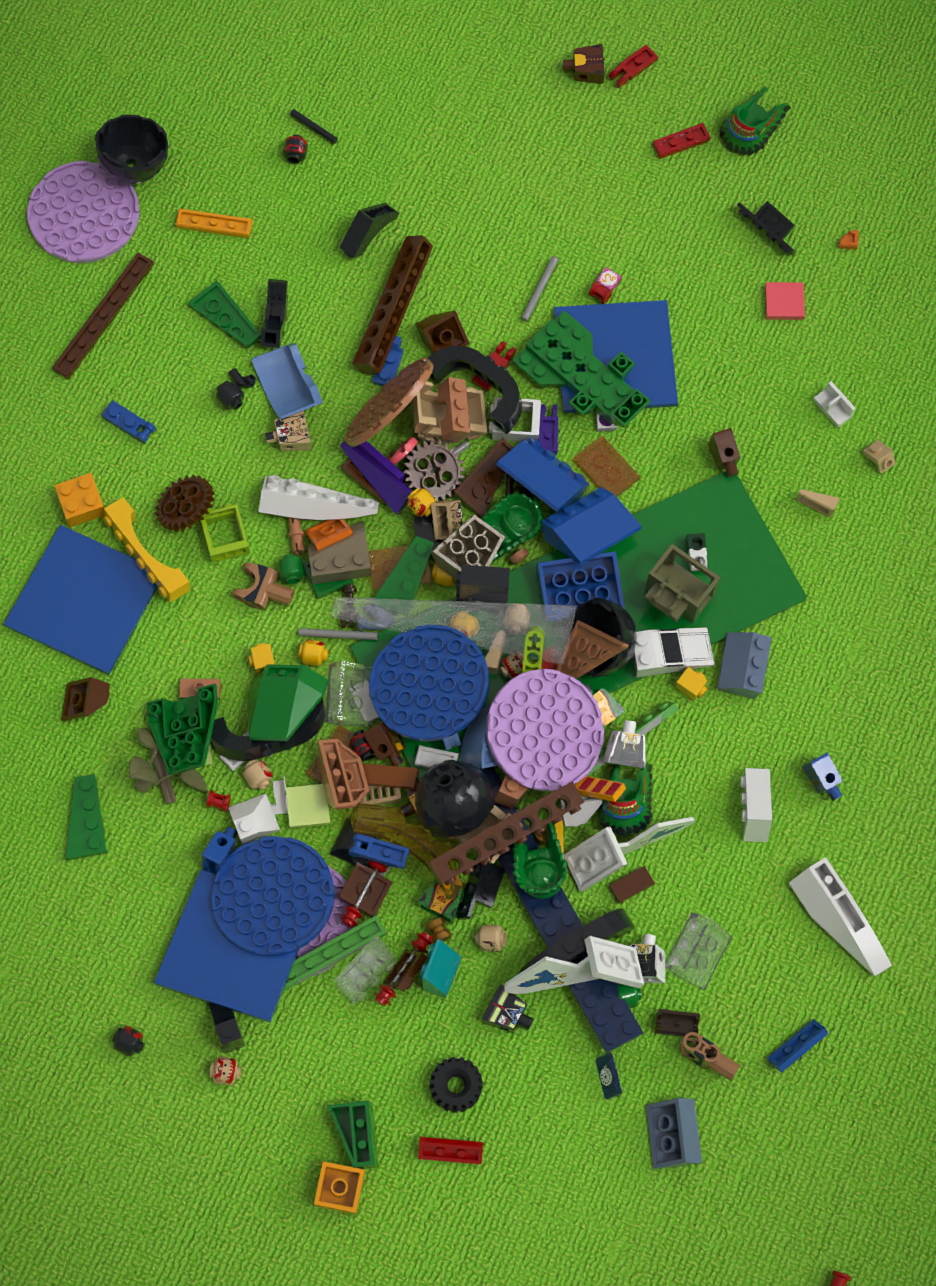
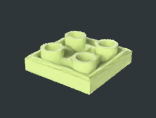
M323 784L286 787L290 828L330 824L329 807Z

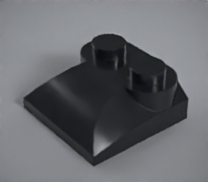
M347 818L330 855L353 866L359 862L369 867V861L371 860L349 855V849L354 844V834H362L379 840L383 839L384 834L374 827H368ZM362 844L361 849L366 850L368 845Z

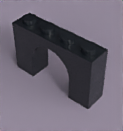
M461 565V572L457 571L456 604H460V611L505 614L508 604L510 568Z

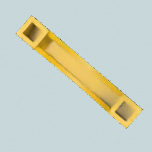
M124 497L104 508L103 520L105 524L113 528L116 538L119 541H123L128 554L136 558L139 568L147 572L149 581L158 586V591L163 598L166 597L171 603L190 591V582L179 568L173 569L157 561L141 545L132 526V522L135 521L134 510Z

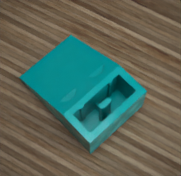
M437 939L436 944L432 943L429 949L428 964L424 963L421 969L420 983H423V990L446 999L461 962V956L443 941Z

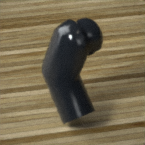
M236 368L228 373L239 387L251 388L255 385L256 378L254 375L250 374L242 377Z

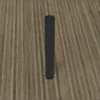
M295 109L290 112L292 117L331 143L335 144L338 138Z

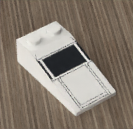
M707 628L659 629L636 632L637 643L632 657L636 678L684 671L688 667L697 669L715 665Z

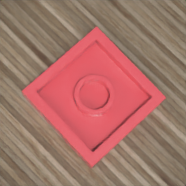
M766 282V320H804V284L796 282Z

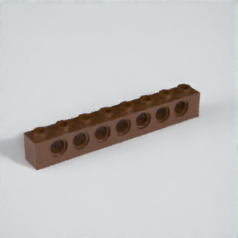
M423 235L406 236L352 363L362 374L381 373L433 248V245Z
M573 781L431 860L427 865L438 884L444 883L447 886L457 880L455 876L463 873L465 876L474 871L473 866L479 862L481 865H484L493 860L491 856L498 852L499 855H502L511 850L509 845L515 842L519 845L528 840L527 835L532 832L537 835L546 830V824L552 822L555 825L564 819L562 815L568 812L571 815L581 810L580 805L585 802ZM557 799H561L564 801V810H560L556 807L555 803ZM543 809L547 812L546 820L538 817V810ZM522 819L529 822L530 827L528 830L520 827ZM504 829L511 831V840H505L502 837ZM485 840L493 841V850H487L484 847ZM467 850L475 851V860L471 861L466 857ZM449 860L457 861L458 869L456 871L449 869Z

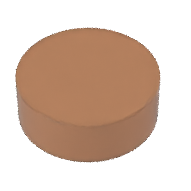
M522 548L512 555L509 560L513 565H517L529 556V552L526 548Z

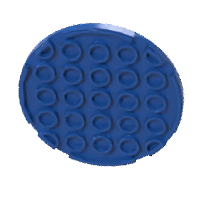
M442 625L417 626L415 629L395 636L389 641L390 643L383 651H380L369 678L370 698L376 713L389 729L405 738L417 741H435L450 737L467 727L484 706L489 691V670L486 660L475 642L454 628Z
M262 837L237 848L228 856L221 870L217 872L211 894L212 911L222 933L238 948L260 956L284 955L310 943L325 927L334 905V882L324 859L306 843L290 837Z

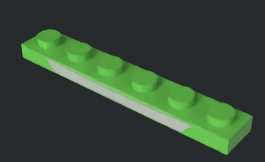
M665 701L657 706L658 710L654 713H648L641 718L642 721L636 725L635 734L645 735L678 711L679 708L676 703ZM601 748L595 766L586 776H589L607 763L602 762L606 748Z
M377 915L296 959L283 992L386 936L387 932Z

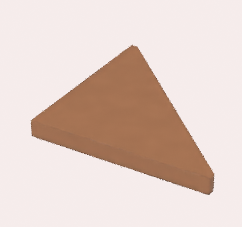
M577 620L556 671L577 679L625 650L629 645Z

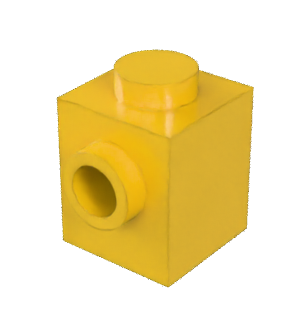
M261 643L251 648L252 655L248 657L250 666H255L256 674L267 664L275 665L270 644Z
M688 667L676 682L675 688L695 702L698 697L702 698L706 693L708 680H706V677L701 672H695Z

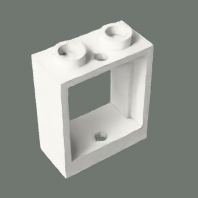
M495 397V404H491L490 414L501 403V397ZM522 399V411L532 412L531 432L510 431L508 434H505L503 431L498 430L490 421L489 433H493L492 440H500L503 437L506 441L521 442L528 438L538 441L541 400Z

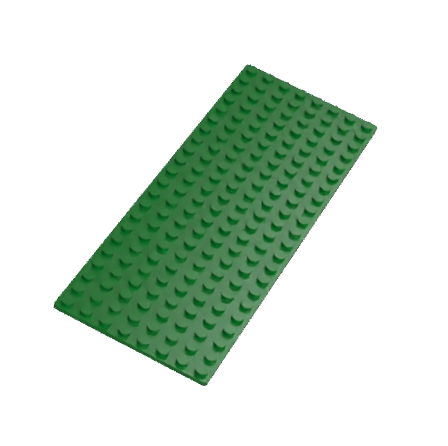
M726 471L633 514L632 516L638 521L642 529L601 552L616 551L625 610L633 618L636 632L659 629L707 628L710 644L713 645L726 639L728 632L745 630L805 601L807 598L738 475L728 477ZM705 533L707 568L721 577L717 592L694 623L683 616L676 622L644 600L645 595L648 593L645 590L648 574L671 544L688 554L685 542L686 535ZM555 550L510 571L507 608L513 604L526 606L531 614L529 628L539 626L544 630L543 653L550 646L562 655L566 643L565 628L569 619L546 621L536 569L537 563L570 558L559 550ZM678 555L676 556L675 562L707 585L710 584V577L701 571H690L689 563ZM456 597L379 632L378 640H362L353 644L351 650L369 683L372 666L380 651H383L390 643L389 641L395 636L415 629L417 626L442 625L449 627L450 621L455 614L465 612L478 619L480 631L477 637H472L471 640L479 647L484 658L500 630L505 632L506 641L502 659L515 652L524 653L527 631L521 632L519 635L509 633V630L503 625L505 614L460 611V604H456ZM535 633L533 634L532 645H536L538 637ZM536 653L528 654L531 660L539 658ZM631 659L624 668L609 674V676L592 677L584 674L577 678V680L583 685L589 683L595 692L600 688H604L610 694L644 677L636 678L633 659ZM500 668L497 675L489 673V691L482 708L490 704L498 691L510 681L508 677L504 678ZM467 727L457 733L461 745ZM401 736L406 746L403 753L410 767L419 769L418 782L421 781L424 774L428 771L426 768L415 766L419 745L458 753L457 761H460L461 746H455L446 750L442 739L417 741Z

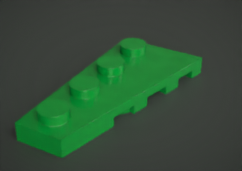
M217 280L187 303L191 308L246 348H250L261 339V333Z
M416 536L371 603L408 617L435 542Z
M95 774L76 777L74 780L66 851L67 861L107 853Z

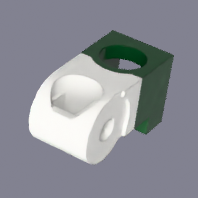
M705 533L687 534L685 542L688 555L707 567ZM689 564L690 571H699L697 568Z

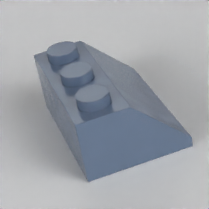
M728 632L726 634L717 689L755 699L762 694L772 637L754 632Z
M676 1098L646 1105L653 1169L682 1167L702 1163L694 1099Z

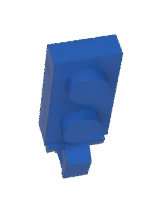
M395 337L381 373L375 374L373 384L384 386L391 378L394 379L403 358V349L400 348L402 344L401 337Z

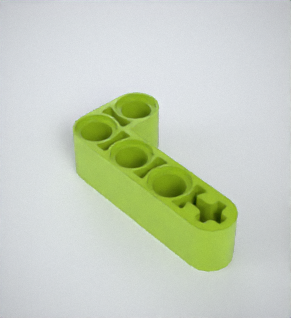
M532 626L527 631L522 673L542 669L545 633L539 626ZM534 633L537 634L538 637L536 645H532ZM536 653L539 658L531 660L528 654Z

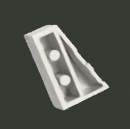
M745 768L744 776L740 777V788H743V793H741L743 841L768 842L772 823L770 769Z

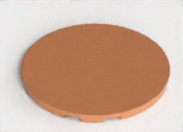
M427 358L418 359L402 369L400 374L394 379L391 378L381 388L382 391L372 397L353 419L348 427V432L344 436L347 444L350 447L358 446L388 425L422 389L433 371V363Z

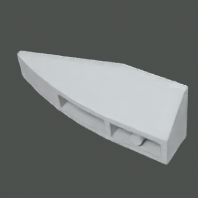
M271 475L266 476L264 480L259 512L299 519L334 520L377 514L379 502L300 482L298 479L291 478L287 480Z
M826 857L807 868L788 883L809 916L874 977L892 966L860 908Z

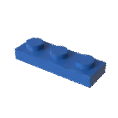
M813 1019L767 1057V1060L782 1073L829 1033L824 1026Z

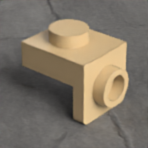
M879 440L863 450L864 456L877 465L878 472L880 473L895 465L893 450Z

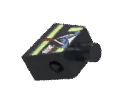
M500 984L482 1017L481 1023L514 1033L517 1025L529 1030L534 1019L524 1014L527 1004L515 994L507 993L504 986Z

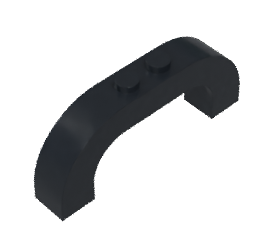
M466 346L446 347L436 351L427 358L434 365L430 378L438 384L453 371L468 370L503 395L502 401L490 414L492 423L505 434H508L514 428L522 413V398L517 383L505 367H499L490 356H484L479 351Z
M324 699L320 700L288 741L250 740L249 736L235 735L227 728L224 717L214 720L210 742L219 754L236 761L256 760L289 750L309 741L319 732L326 717Z
M623 908L611 911L535 956L521 968L519 974L545 956L571 962L587 952L584 941L587 937L592 936L604 940L612 937L619 939L634 930L635 926Z

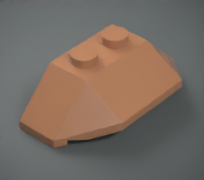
M338 738L318 740L319 772L328 805L334 809L356 807L370 791L361 757L343 745Z

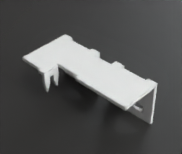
M284 776V780L273 781L276 805L275 803L270 805L274 815L288 813L287 796L285 795L286 780Z

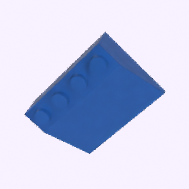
M528 438L521 441L496 463L498 467L555 511L571 505L582 497L590 485L585 481L586 478L583 475L572 471L569 464L559 461L552 451L545 450L536 439Z
M603 487L596 489L541 521L544 541L580 565L642 529L638 521L620 500Z
M616 551L598 554L581 565L571 558L537 563L538 582L547 622L569 619L576 607L596 597L611 600L625 609Z

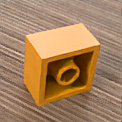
M92 473L54 485L69 527L104 516V506Z
M323 1161L314 1206L357 1215L366 1173L365 1170Z

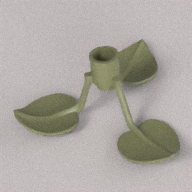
M141 727L137 731V736L143 745L153 749V754L148 763L137 756L130 760L129 779H136L134 782L136 788L146 793L153 784L157 786L160 782L173 775L167 774L158 779L157 773L150 766L159 749L152 731ZM196 769L177 773L180 774V778L185 783L207 793L206 782Z

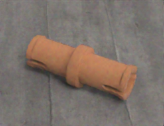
M288 517L290 529L288 536L292 543V553L299 555L300 551L302 555L305 553L303 545L304 532L301 530L300 519Z

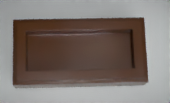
M643 866L610 884L609 888L620 904L655 885V882L646 867Z

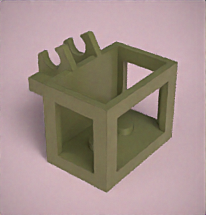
M671 544L648 574L645 588L648 593L645 595L644 600L676 622L683 616L694 623L715 596L721 577ZM678 555L710 577V584L707 585L675 562L676 556Z

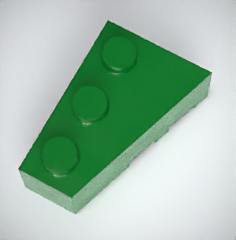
M367 1100L327 1105L353 1167L359 1169L378 1168L373 1104Z

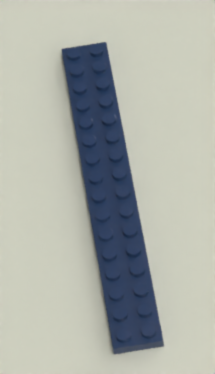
M493 766L479 768L490 780L495 799L502 781ZM496 802L494 804L505 814L510 813L513 815L518 812L516 806L510 809ZM522 819L520 821L524 825L522 829L528 830V827ZM532 834L527 835L528 840L525 843L528 846V851L538 849L539 847ZM514 843L509 845L511 850L500 855L497 859L547 948L582 928L583 925L562 888L552 897L540 899L529 895L518 886V883L515 881L516 877L513 874L515 868L512 865L515 861L513 856V848L515 846ZM587 952L572 960L570 963H580L582 960L588 957ZM596 979L568 985L606 1054L643 1035V1031L625 999H619L618 987L615 982Z

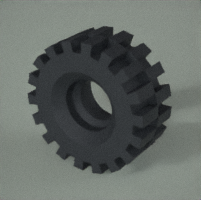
M451 1057V1059H445L441 1064H438L432 1072L430 1079V1092L439 1107H443L444 1110H450L453 1113H457V1111L464 1112L466 1109L472 1108L479 1100L482 1092V1076L477 1066H474L470 1060L466 1061L462 1057L460 1059ZM453 1077H459L464 1081V1089L459 1093H453L448 1088V1082Z

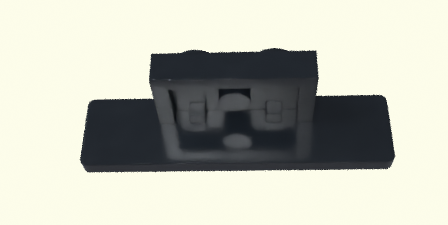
M766 201L754 215L740 202L737 204L741 208L739 212L746 218L750 216L754 220L752 224L759 230L764 228L768 232L766 236L773 242L775 240L781 243L779 247L785 253H796L784 241L796 225L773 205Z
M480 862L473 866L475 870L470 872L468 883L464 887L462 902L458 906V919H470L475 902L488 908L493 907L504 873L503 868L491 863L481 865Z

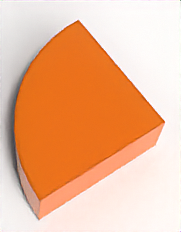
M852 230L844 235L839 242L838 248L857 250L858 230Z

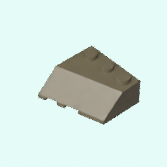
M473 515L431 551L437 567L456 580L457 571L461 572V565L489 567L505 537L479 517Z
M363 521L350 526L353 532L352 535L323 549L317 550L313 544L308 546L313 584L371 576Z

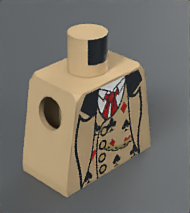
M304 410L283 419L278 418L274 420L276 430L265 433L267 444L279 442L282 452L312 450Z
M445 500L431 503L435 540L446 539L463 524L460 500Z

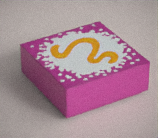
M605 267L596 281H599L600 285L606 289L614 290L622 276Z

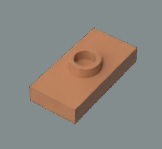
M180 678L179 698L184 699L198 695L197 688L217 684V697L220 700L221 680Z

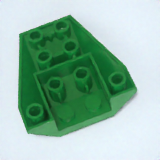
M267 664L254 677L248 692L249 739L288 741L324 697L329 683L328 679L305 665Z
M217 684L197 688L198 695L172 702L161 698L147 702L148 723L169 775L205 766L218 706Z

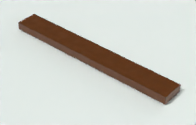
M140 253L136 254L52 367L54 372L68 380L153 267L154 261Z

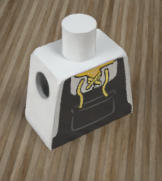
M624 720L623 732H611L602 762L645 768V735L635 734V721Z
M644 934L643 943L632 944L631 947L636 948L644 983H665V951L658 945H655L656 936L652 934Z

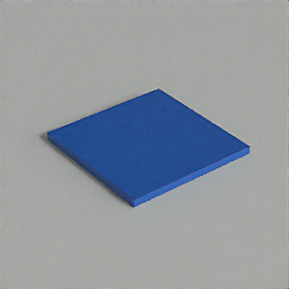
M667 300L554 307L555 319L565 310L592 333L593 355L607 367L620 352H623L635 363V366L624 382L634 390L637 388L651 400L645 408L678 406ZM561 387L563 413L578 412L569 404V401L576 394L568 387Z
M60 525L4 622V626L110 675L158 586L149 581L147 572L139 568L136 559Z
M200 870L154 983L155 985L270 1023L299 949L279 956H260L246 952L231 943L218 927L212 911L211 894L216 874Z

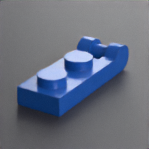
M113 400L101 414L103 419L143 444L147 442L150 433H154L156 430L152 423L143 420ZM141 427L144 429L142 432H138Z
M354 834V844L349 849V855L404 870L409 848L362 834ZM362 844L368 845L366 850L361 849Z

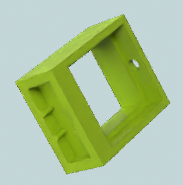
M227 504L216 510L207 509L209 514L203 515L204 520H201L212 563L249 554V546L238 505ZM235 517L241 541L213 548L207 524Z

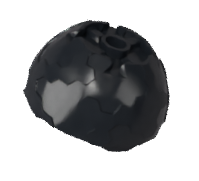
M121 115L104 123L95 135L96 153L99 163L107 174L123 182L138 184L150 180L160 172L168 157L167 134L162 127L150 118H144L140 115ZM133 163L136 166L129 167L127 164Z
M596 597L576 607L565 628V647L577 620L584 622L629 645L625 650L585 674L592 677H605L618 670L620 671L629 663L635 652L637 636L633 618L622 606L604 598Z
M445 760L442 763L433 765L424 774L415 791V806L419 822L425 829L438 835L454 837L470 833L486 820L494 808L495 800L490 780L482 770L471 763Z

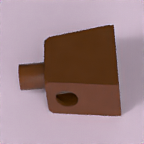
M729 428L713 433L708 446L718 470L725 469L728 477L738 475L739 472L736 465L740 460V454L732 429Z

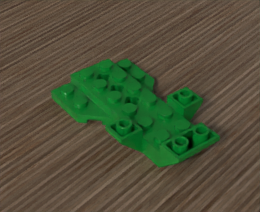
M565 310L554 321L551 319L526 343V347L512 360V364L539 387L554 385L568 387L576 394L569 401V404L582 416L596 411L608 423L625 428L651 402L637 388L634 390L624 382L635 366V363L623 352H620L608 364V367L593 355L592 333Z

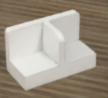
M832 381L827 383L825 390L813 398L815 404L837 428L851 419L854 414L855 407Z

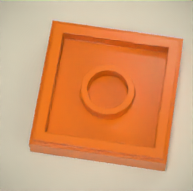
M344 519L326 520L305 530L307 538L317 550L323 549L353 534Z

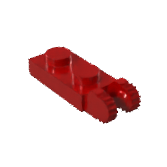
M644 45L611 71L609 78L614 80L623 72L625 75L616 82V85L620 88L629 79L632 80L658 61V56L647 45Z
M504 341L498 345L490 357L499 367L507 368L510 360L516 353V349L512 347L505 358H503L500 354L506 348L507 343ZM477 375L472 378V383L486 392L492 387Z

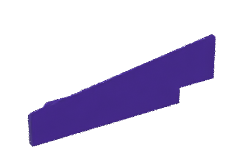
M345 440L340 444L341 449L395 514L407 506V497L413 491L403 484L405 476L403 472L367 441L355 447H350Z

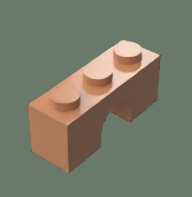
M448 377L437 386L439 404L447 405L446 416L440 421L441 436L444 440L459 442L470 433L466 382L464 379Z

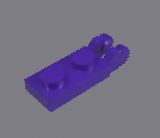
M541 404L538 441L545 450H550L557 455V405L552 407V417L545 416L546 406Z

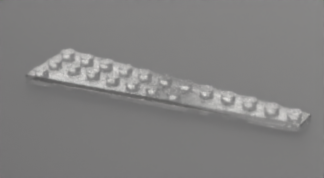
M335 597L331 617L400 632H407L423 625L448 626L464 633L479 648L523 657L528 629L532 626H539L545 633L542 661L565 665L577 606ZM535 633L533 634L532 645H536L538 637ZM536 653L528 654L529 658H539Z

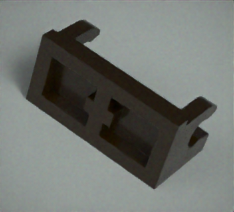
M658 1009L655 1034L684 1037L690 1032L698 1033L700 1014Z

